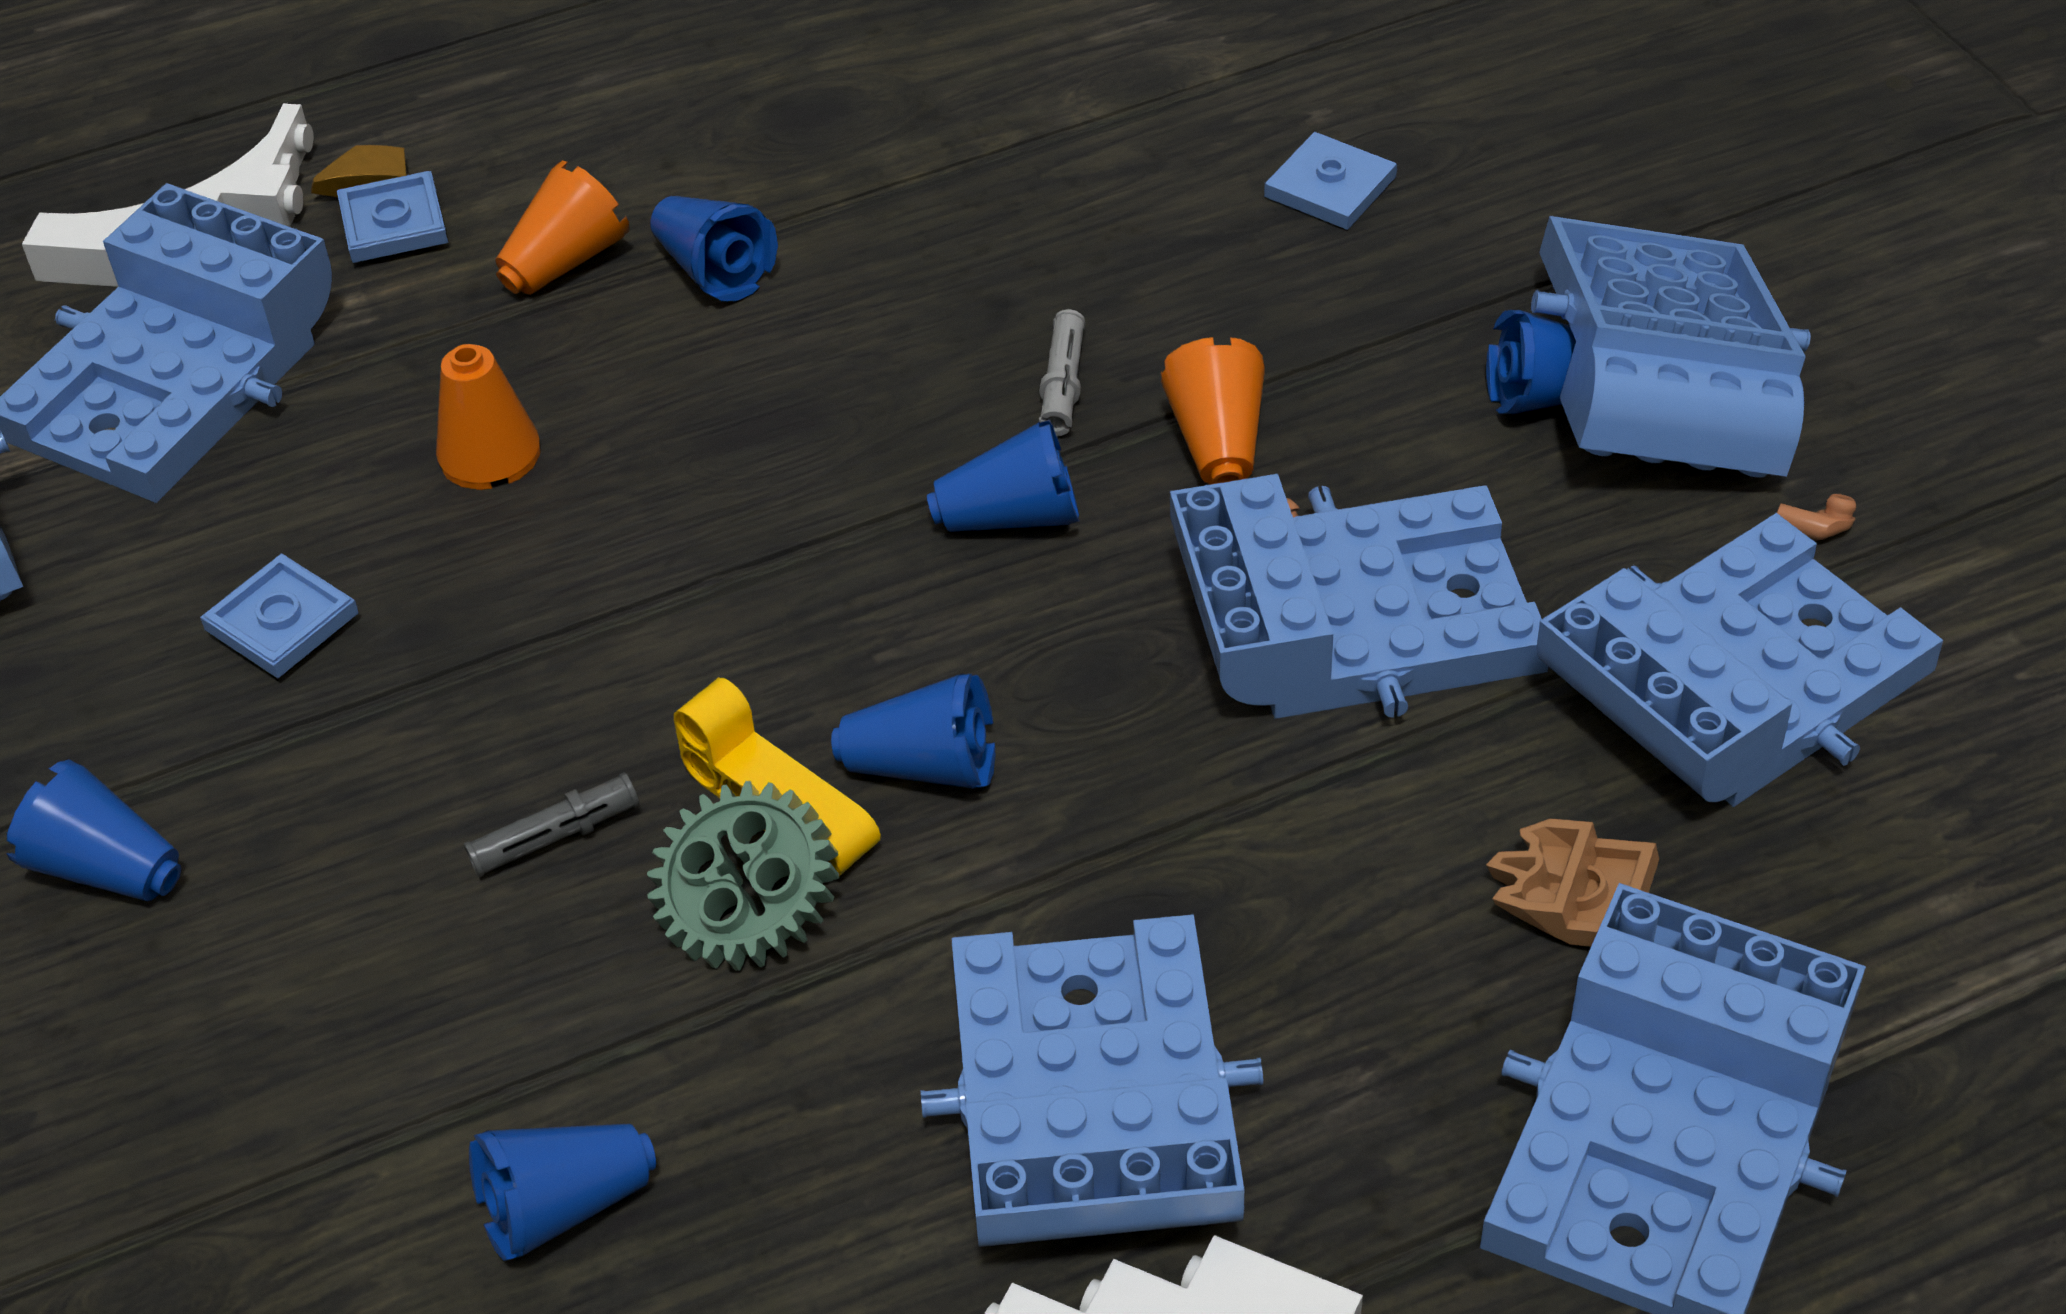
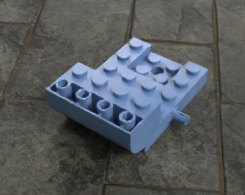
M168 183L161 187L103 240L119 287L91 313H83L67 305L61 306L62 310L58 309L55 321L57 325L72 330L0 396V430L7 443L155 503L258 401L271 407H275L276 402H280L282 389L275 384L314 346L311 328L319 320L325 309L332 283L331 264L324 239ZM108 428H116L115 430H105Z
M1549 216L1539 253L1556 294L1535 290L1531 301L1532 313L1537 312L1561 316L1562 319L1568 321L1575 337L1576 344L1560 400L1579 448H1584L1586 451L1599 456L1620 453L1635 455L1639 459L1650 463H1661L1664 460L1685 462L1701 470H1713L1716 467L1736 469L1752 477H1765L1767 474L1787 477L1802 429L1804 391L1800 373L1806 358L1803 352L1809 347L1811 335L1808 329H1795L1788 326L1744 245Z
M1278 474L1170 491L1171 523L1222 687L1229 696L1242 703L1270 705L1274 719L1376 701L1382 702L1386 716L1394 717V709L1397 716H1401L1408 710L1405 696L1545 673L1548 670V666L1537 655L1539 623L1542 618L1535 602H1526L1501 541L1502 521L1487 485L1345 509H1337L1335 507L1331 491L1328 487L1321 486V495L1319 488L1315 487L1308 494L1314 514L1296 517L1292 516ZM1467 589L1475 595L1469 598H1460L1451 591Z
M1775 513L1670 581L1655 583L1635 565L1631 566V571L1629 568L1627 570L1625 568L1621 569L1540 620L1537 655L1541 661L1706 801L1718 802L1725 799L1735 807L1821 747L1838 759L1842 765H1847L1849 761H1853L1860 751V746L1845 736L1843 732L1932 673L1937 665L1943 639L1901 607L1887 616L1814 560L1817 543L1779 514ZM1816 619L1823 622L1826 627L1820 625L1808 627L1801 620Z
M1619 883L1579 973L1571 1021L1559 1049L1548 1058L1546 1063L1516 1053L1511 1049L1505 1059L1501 1075L1536 1086V1102L1485 1217L1480 1248L1650 1314H1746L1788 1197L1798 1188L1799 1183L1833 1194L1835 1197H1838L1847 1170H1841L1808 1158L1810 1153L1809 1138L1848 1028L1866 966ZM1628 1226L1642 1233L1646 1241L1636 1247H1627L1616 1242L1610 1232L1617 1227Z
M1194 914L1133 920L1134 935L1021 946L1013 945L1012 932L952 938L963 1070L958 1081V1088L932 1091L921 1090L923 1118L961 1113V1119L968 1130L979 1247L1243 1221L1244 1184L1228 1087L1263 1085V1071L1260 1058L1223 1062L1222 1056L1214 1046ZM1076 989L1088 990L1096 996L1094 1000L1084 1005H1074L1064 999L1067 993Z

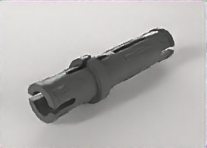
M623 772L618 777L582 793H578L574 789L565 793V800L519 819L471 842L463 843L477 876L480 878L489 871L534 853L577 832H580L582 836L594 831L593 825L630 808L640 806L638 796L628 775Z

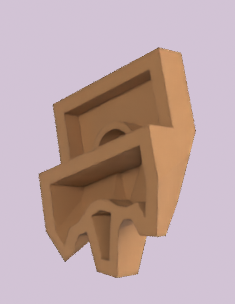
M1547 819L1520 829V836L1529 847L1528 851L1498 852L1486 866L1494 879L1508 885L1501 887L1492 898L1497 906L1571 945L1591 947L1618 884L1621 883L1649 893L1659 862V855L1656 843L1597 838L1593 822Z

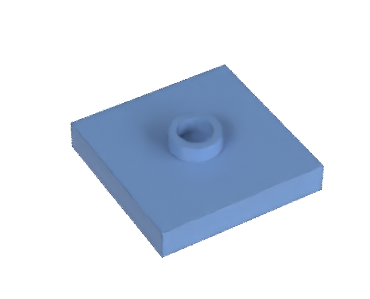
M1314 132L1265 183L1264 197L1348 230L1396 178L1397 163Z
M431 171L337 190L352 263L448 243Z
M281 553L200 618L207 632L276 678H279L359 612L354 599Z

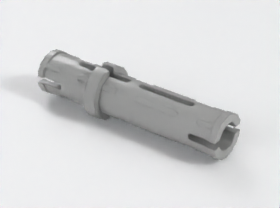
M1071 309L1059 311L1053 319V334L1047 374L1041 379L1039 388L1040 397L1043 399L1039 422L1051 420L1057 436L1067 434L1072 427L1073 404L1078 401L1081 391L1077 375L1081 357L1083 330L1085 329L1086 322L1081 313Z

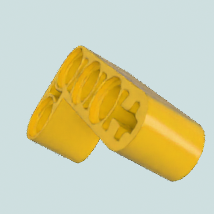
M718 677L674 713V724L683 764L698 783L718 798H720L723 785H727L735 796H740L745 781H751L759 791V794H761L768 782L773 783L782 795L791 789L802 801V804L806 802L811 804L819 815L818 820L822 819L832 834L827 840L836 848L838 856L828 862L837 870L839 876L880 841L881 834L879 828L867 811L755 732L750 705L742 692L729 680Z

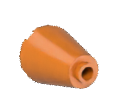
M562 160L551 169L495 259L496 265L499 268L496 276L511 292L518 294L522 291L525 294L531 295L620 241L629 232L627 217L619 222L613 212L619 205L616 199L597 179L581 167L577 166L570 172L565 169L568 162Z
M1213 337L1202 338L1184 344L1167 356L1164 361L1165 370L1161 372L1162 387L1199 474L1204 482L1211 485L1247 479L1252 474L1254 467L1265 367L1263 355L1257 347L1238 338H1230L1231 345H1214Z
M463 344L448 352L441 362L436 456L442 472L448 480L461 487L477 490L492 489L491 482L504 478L508 479L509 484L520 480L536 464L540 456V444L537 429L491 351L480 345Z

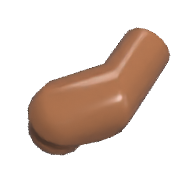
M1832 494L1827 499L1826 509L1811 512L1781 503L1777 514L1810 539L1819 541L1851 528L1855 522V518L1852 515L1856 510V502L1849 496Z

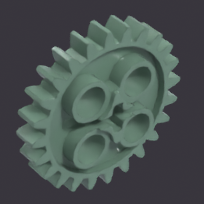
M745 781L740 796H735L727 785H723L719 802L713 804L706 795L702 794L699 796L701 812L695 815L683 808L680 810V814L686 825L681 830L673 827H666L663 830L672 840V844L670 847L654 848L652 852L664 866L647 872V876L659 887L651 891L647 896L654 906L659 909L654 914V919L664 930H667L665 935L677 948L682 946V950L694 961L702 956L715 969L718 968L725 957L726 961L735 971H740L746 955H749L759 967L764 966L766 950L771 947L784 958L787 956L785 939L792 936L804 943L808 939L801 925L806 920L819 924L823 922V918L814 907L817 902L827 903L834 900V896L823 883L839 878L837 870L828 862L838 856V851L827 840L832 833L822 819L818 820L819 815L809 802L802 804V801L791 789L782 795L773 783L768 782L761 794H759V791L751 781ZM765 830V833L758 841L749 844L752 836L759 831ZM728 834L733 851L744 863L743 871L747 879L758 893L765 907V912L761 916H758L752 898L741 886L743 879L723 848L721 838ZM714 859L706 871L698 874L700 867L705 862ZM789 876L785 885L780 889L771 891L776 881L782 877ZM737 905L736 910L728 919L720 921L722 914L728 908Z

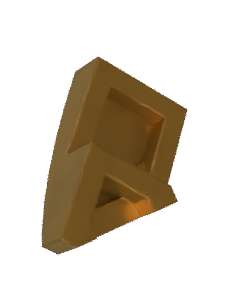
M356 145L313 178L311 193L338 197L337 190L406 176L404 148L382 145Z

